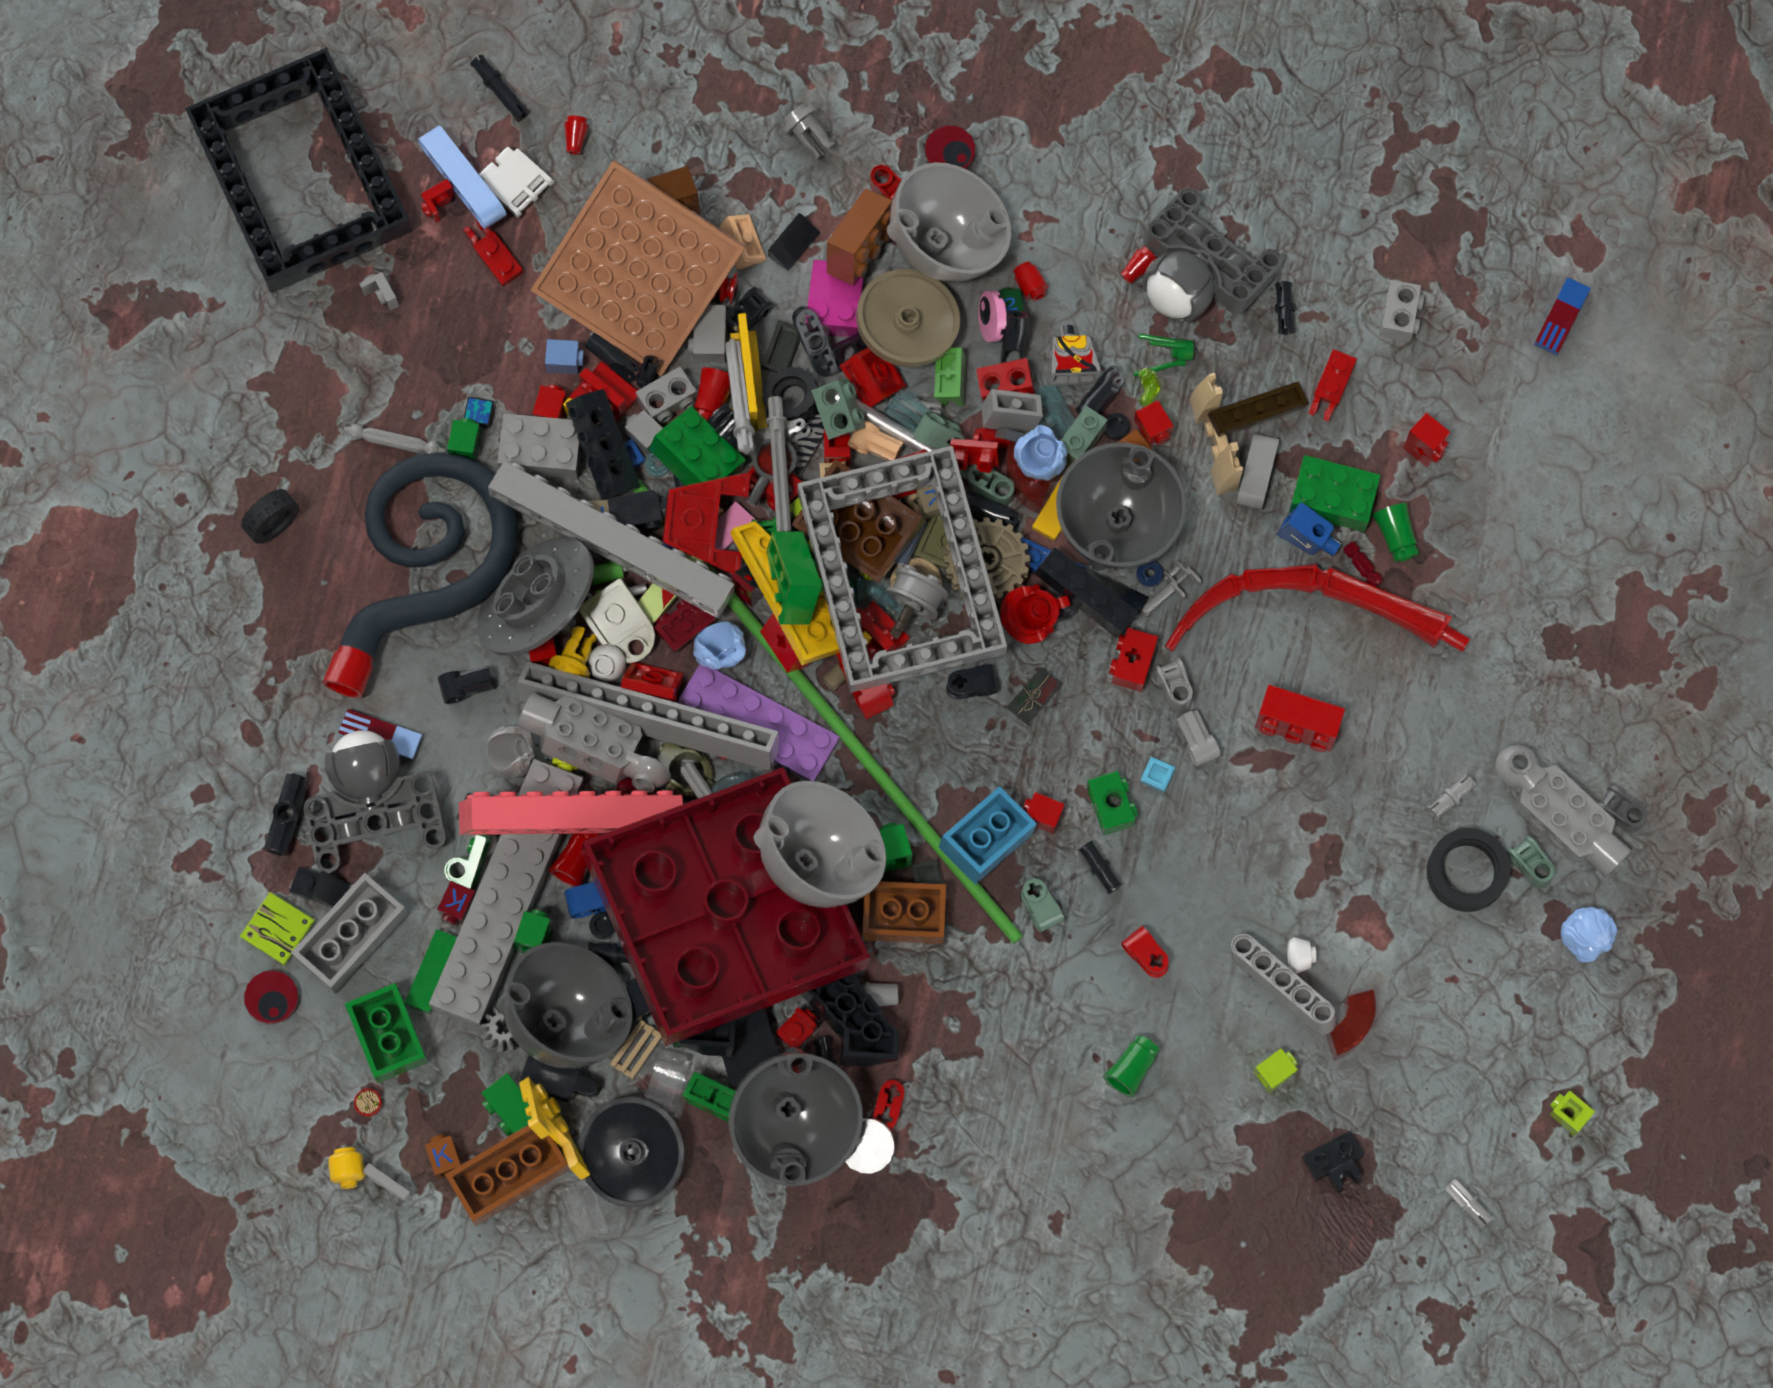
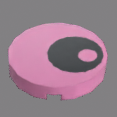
M995 290L985 291L979 301V327L982 337L986 342H999L1004 336L1001 334V330L1005 329L1007 324L1005 303L1002 298H998L1000 293Z

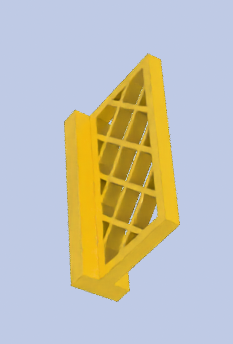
M746 313L738 314L739 333H730L731 339H735V341H739L741 344L750 421L754 431L767 427L766 411L762 401L763 386L756 331H748Z

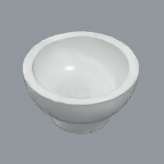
M603 644L591 652L588 659V667L591 674L597 680L612 682L623 675L626 668V659L618 647L611 644Z

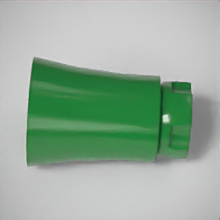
M1407 503L1386 507L1372 515L1380 528L1395 563L1404 562L1419 555Z
M1138 1035L1114 1065L1103 1074L1104 1080L1119 1093L1133 1098L1145 1074L1155 1061V1056L1160 1050L1159 1047L1147 1037Z

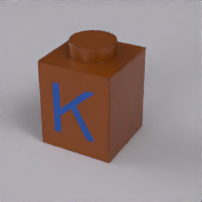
M445 1134L434 1136L429 1139L430 1143L425 1144L437 1179L446 1177L445 1174L462 1165L451 1135L447 1137Z

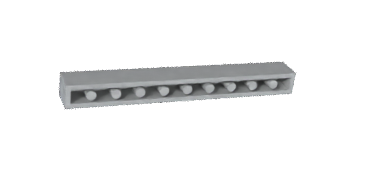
M503 462L488 486L491 497L556 532L581 542L586 548L719 619L734 594V584L728 576L721 573L716 575L709 571V568L702 562L695 561L694 563L688 560L681 551L674 548L670 550L664 547L663 543L652 536L647 538L640 534V531L633 525L626 524L625 526L617 522V518L608 512L601 513L595 510L594 506L583 499L580 501L576 500L564 488L558 487L556 489L548 485V481L539 475L533 477L526 473V470L519 464Z
M528 661L517 681L520 701L527 702L532 692L554 702L568 695L640 726L641 734L644 736L769 771L779 751L778 731Z

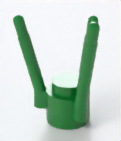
M1138 334L1139 339L1149 340L1150 345L1170 347V356L1175 358L1176 361L1135 371L1133 375L1136 377L1176 366H1185L1186 361L1193 360V341Z

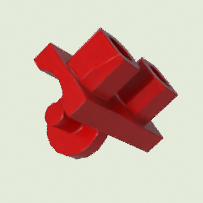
M975 432L973 440L951 439L950 446H953L959 470L964 471L967 469L968 464H977V470L990 473L993 466L999 465L998 443L983 441L981 433Z

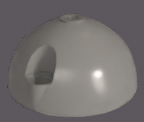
M928 163L908 172L899 184L892 200L890 224L887 227V234L897 243L902 257L915 270L933 279L960 282L985 274L1005 257L1011 241V224L1006 208L999 196L980 177L956 165Z
M799 781L782 788L768 805L760 828L754 834V841L761 850V858L769 877L785 894L806 905L829 908L855 902L871 892L879 884L886 866L885 846L875 822L856 800L836 787L825 783Z

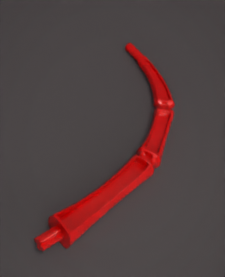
M1317 564L1282 568L1245 569L1240 576L1232 573L1215 583L1192 604L1178 622L1177 627L1164 647L1173 652L1185 632L1189 631L1203 615L1222 602L1239 596L1242 591L1251 593L1273 589L1297 590L1311 594L1314 591H1320L1325 597L1352 604L1387 619L1409 631L1432 648H1435L1438 642L1442 640L1463 653L1470 638L1449 627L1453 618L1451 615L1389 593L1333 567L1322 570L1318 568Z

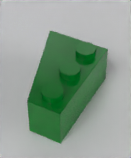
M772 531L767 548V557L771 580H777L779 593H775L774 597L775 602H781L782 611L781 615L778 616L779 624L810 625L818 596L823 591V580L819 578L816 561L812 559L810 554V544L806 543L803 532Z

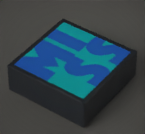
M468 397L464 418L474 420L480 427L490 428L494 401Z

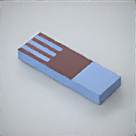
M347 709L338 731V735L342 737L354 731L374 732L385 740H392L397 747L399 756L414 761L423 738L422 734Z

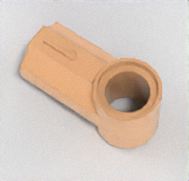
M864 421L866 428L853 432L848 441V445L855 451L862 454L871 453L886 461L898 459L904 446V442L880 432L877 426L868 421Z

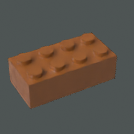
M527 1125L445 1174L472 1222L477 1226L569 1171L570 1168L554 1140L549 1135L541 1139Z

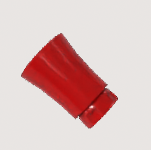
M710 367L701 368L700 384L694 409L708 423L709 418L713 415L712 413L722 404H725L731 390L729 374L727 372Z
M572 834L557 860L548 869L550 874L569 886L583 885L588 867L582 856V843L600 835Z

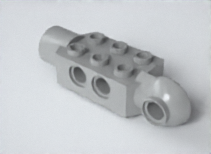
M532 692L517 727L540 736L542 753L614 784L626 777L632 778L633 786L637 790L648 791V793H652L656 788L663 787L671 779V773L668 768L660 761L636 754L638 743L642 737L640 726L568 695L554 702Z

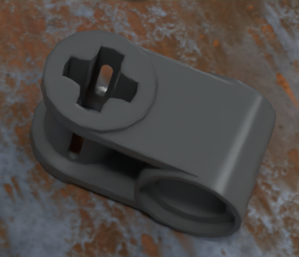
M1609 785L1607 793L1602 800L1596 802L1615 819L1617 826L1628 833L1638 832L1647 818L1646 809L1614 785ZM1627 814L1637 815L1640 822H1630Z

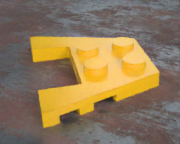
M529 1077L519 1082L523 1101L529 1104L525 1108L526 1114L532 1117L528 1120L529 1127L541 1139L549 1135L561 1147L569 1168L581 1180L589 1176L590 1172L578 1152L568 1131L569 1128L559 1114L561 1108L553 1097L549 1099L543 1086L540 1083L536 1085Z

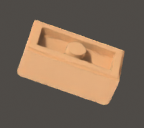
M749 214L728 216L721 223L720 228L722 231L746 246L734 264L736 269H743L766 260Z

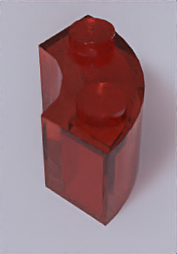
M1010 441L1006 457V477L1013 482L1014 494L1018 501L1029 510L1040 514L1049 493L1050 481L1036 480L1026 476L1014 458L1016 443Z
M1374 990L1347 996L1344 1002L1345 1014L1343 1020L1339 1025L1335 1026L1332 1032L1326 1034L1334 1061L1353 1052L1369 1032L1376 1011Z

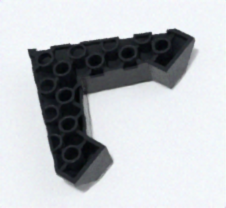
M855 973L800 994L841 1038L840 1065L869 1067L898 1060L899 1032L893 1024L889 1023L883 1015L881 1008L862 987ZM755 1012L679 1041V1046L702 1055L732 1057L735 1029Z

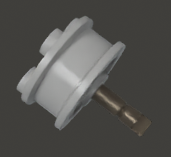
M904 564L903 568L899 567L896 569L895 575L897 578L893 586L887 587L885 590L886 596L903 608L898 621H896L890 632L893 638L896 639L900 637L912 613L923 618L935 620L938 617L936 610L941 600H946L949 596L948 592L940 586L942 582L940 579L930 574L924 576L918 573L917 569L907 564Z

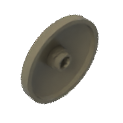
M898 269L877 276L865 287L856 309V324L862 340L875 355L894 365L920 367L939 360L952 347L959 331L960 313L953 295L939 280L925 276L917 270Z

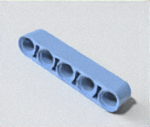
M440 125L418 138V142L425 154L442 176L448 179L453 190L484 229L507 215L500 201Z

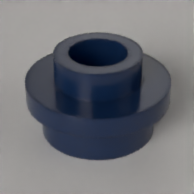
M1153 561L1138 567L1136 572L1137 580L1145 587L1158 585L1163 576L1162 568ZM1152 570L1155 575L1148 577L1145 571Z

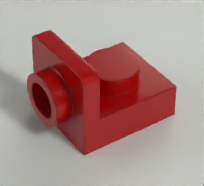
M448 179L421 193L423 203L420 204V207L426 217H432L435 223L440 221L439 213L435 207L448 204L452 197H454L453 187Z
M797 1007L794 1010V1014L775 1034L789 1048H800L818 1030L815 1023L817 1018L808 1009L802 1011Z

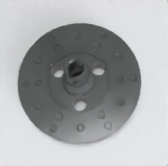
M561 537L541 542L514 559L500 585L482 602L477 622L481 642L495 654L512 656L533 650L556 634L560 635L561 632L564 635L569 634L576 626L574 615L586 598L593 578L594 566L589 550L575 539Z

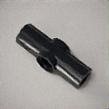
M286 773L278 803L273 808V819L264 845V851L277 856H287L295 827L300 822V811L309 784L308 778L294 773ZM283 811H293L291 818L287 820L280 819Z

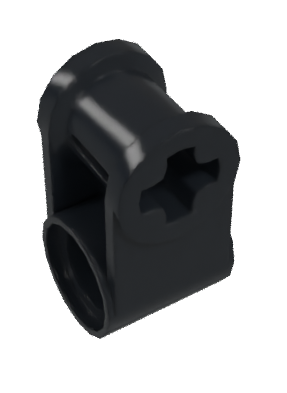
M757 287L751 288L728 310V331L730 333H739V323H735L732 320L742 313H746L749 331L754 325L769 315L774 308V304L762 297Z
M992 664L953 671L949 675L946 684L948 696L955 700L990 696L999 691ZM955 681H959V684L963 685L962 689H958V686L954 685Z

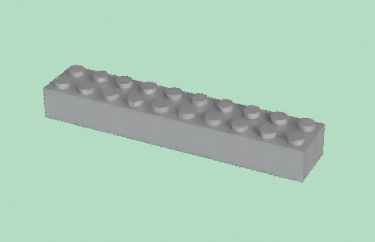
M533 759L518 796L533 791L543 792V796L557 791H568L569 796L582 792L585 788L583 777ZM508 834L500 836L429 1002L432 1011L481 1029V1024L486 1021L485 1015L490 1012L515 953L514 939L524 911L532 912L549 873L548 869L554 861L565 834Z

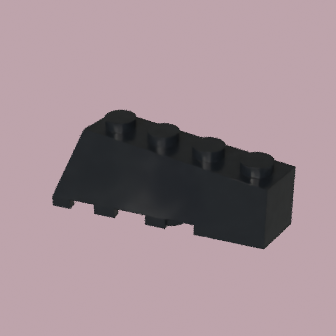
M1055 547L1034 572L1037 577L1062 596L1067 595L1069 602L1116 638L1126 629L1148 598V596L1077 565Z

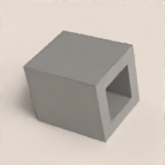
M643 410L639 414H633L627 420L625 431L626 436L629 439H633L634 443L649 456L652 453L649 448L653 438L663 428Z

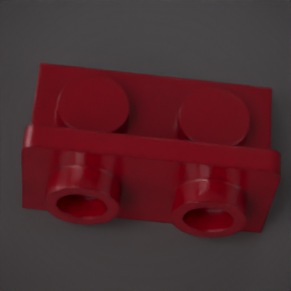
M682 600L676 605L678 608L670 615L665 613L655 622L657 624L655 626V633L657 636L660 635L669 648L676 653L702 630L712 625L716 621L715 617Z

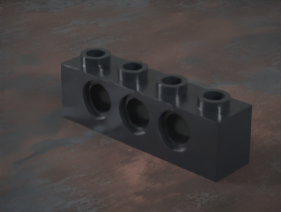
M600 389L586 393L566 402L568 414L572 419L578 441L581 443L587 465L591 470L601 500L617 497L639 488L640 484L605 390Z

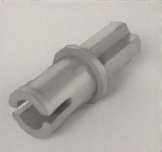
M1458 1179L1452 1180L1446 1186V1191L1462 1207L1461 1211L1465 1210L1479 1225L1480 1229L1494 1218L1476 1200L1478 1197H1474Z

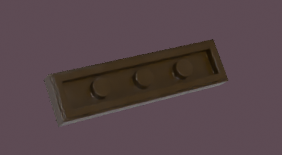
M1297 381L1212 410L1207 415L1217 436L1221 437L1306 408L1309 403Z

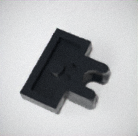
M1351 1131L1302 1156V1160L1315 1182L1328 1176L1334 1190L1339 1194L1342 1192L1343 1186L1341 1178L1349 1177L1355 1184H1359L1362 1180L1361 1173L1354 1162L1363 1158L1364 1153Z

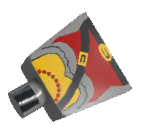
M1073 325L1062 326L1060 328V336L1052 339L1049 350L1048 386L1095 384L1101 370L1090 337L1087 335L1076 336Z

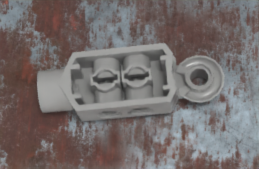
M1508 746L1500 752L1495 765L1497 775L1505 784L1521 789L1515 810L1573 864L1588 861L1606 878L1630 854L1632 850L1613 833L1615 819L1557 765L1542 768L1534 752L1525 746ZM1512 761H1522L1525 769H1516Z

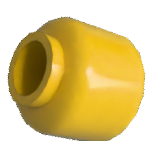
M339 1148L334 1150V1154L329 1157L330 1181L340 1184L341 1189L357 1187V1182L364 1179V1156L362 1153L357 1152L356 1148Z

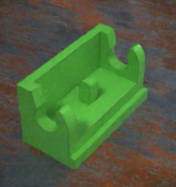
M962 347L950 348L943 357L936 361L934 398L942 402L941 405L947 406V402L952 401L957 406H965L967 356Z

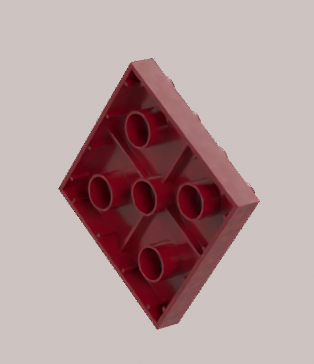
M784 767L583 841L582 856L665 1046L868 967L870 961L869 953L846 904L823 908L798 902L785 894L772 881L764 867L761 850L754 841V834L760 828L764 812L774 796L782 788L791 784Z

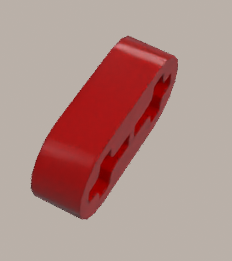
M889 1080L882 1085L873 1113V1119L881 1122L877 1117L884 1115L885 1108L890 1109L889 1118L893 1121L892 1123H886L890 1130L894 1129L897 1124L904 1100V1087L900 1082ZM891 1087H896V1092L900 1096H895L892 1104H888V1094L884 1092L885 1090H890Z

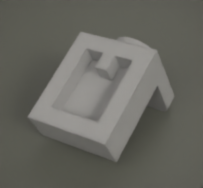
M383 272L368 275L359 284L364 296L375 292L381 305L386 303L390 311L399 307L397 298Z

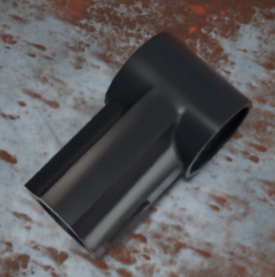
M488 666L462 673L460 671H451L437 678L444 704L459 703L464 701L467 696L494 689Z

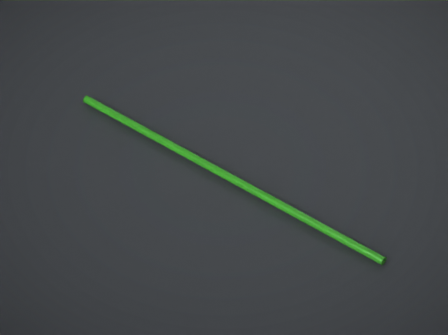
M638 479L640 487L633 490V492L648 491L646 486ZM705 562L709 571L716 575L719 574L711 564ZM734 592L728 602V606L833 731L840 736L843 743L1011 943L1015 944L1023 937L1021 932L979 882L975 885L941 851L939 844L942 838L800 670L786 672L760 633V630L763 628L762 624Z

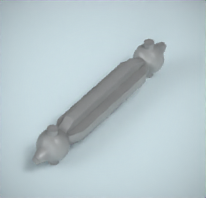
M360 423L344 427V431L351 436L352 440L364 438L368 442L416 453L446 452L435 440L426 443L422 439L375 428L364 429Z

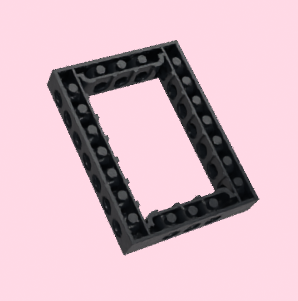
M327 47L185 108L270 293L412 232L408 216ZM317 91L374 212H365L361 214V217L346 224H337L338 227L320 235L318 233L314 234V237L297 245L291 244L285 248L283 252L284 258H282L276 240L269 230L266 219L260 211L256 198L251 192L245 174L239 166L236 155L231 149L224 131Z

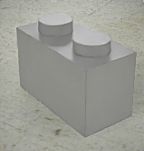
M708 305L693 327L694 338H689L688 352L693 354L694 363H725L726 305Z
M991 389L981 406L983 428L988 429L1000 427L1021 433H1029L1031 430H1034L1043 417L1041 395Z

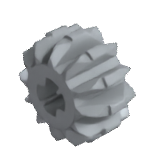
M495 1007L494 1013L496 1016L493 1017L487 1013L485 1018L490 1023L481 1024V1029L487 1031L482 1034V1039L490 1040L488 1043L490 1049L498 1044V1051L500 1053L504 1051L505 1045L508 1046L510 1051H514L512 1043L516 1041L510 1031L507 1034L504 1031L502 1035L500 1034L498 1027L502 1024L505 1027L506 1021L504 1015L500 1014L498 1007Z

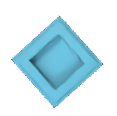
M1151 757L1140 783L1164 793L1175 767Z

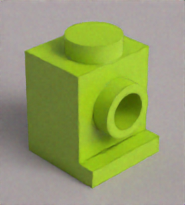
M1569 1091L1565 1096L1559 1094L1550 1104L1553 1111L1549 1115L1570 1131L1572 1136H1575L1595 1111ZM1565 1109L1572 1111L1573 1116L1571 1118L1564 1114Z

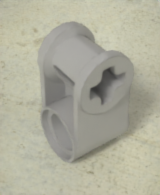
M1176 658L1175 662L1161 667L1159 665L1154 666L1157 681L1164 692L1169 707L1177 712L1187 710L1191 704L1193 691L1181 659ZM1180 692L1185 694L1187 698L1179 701L1173 695Z

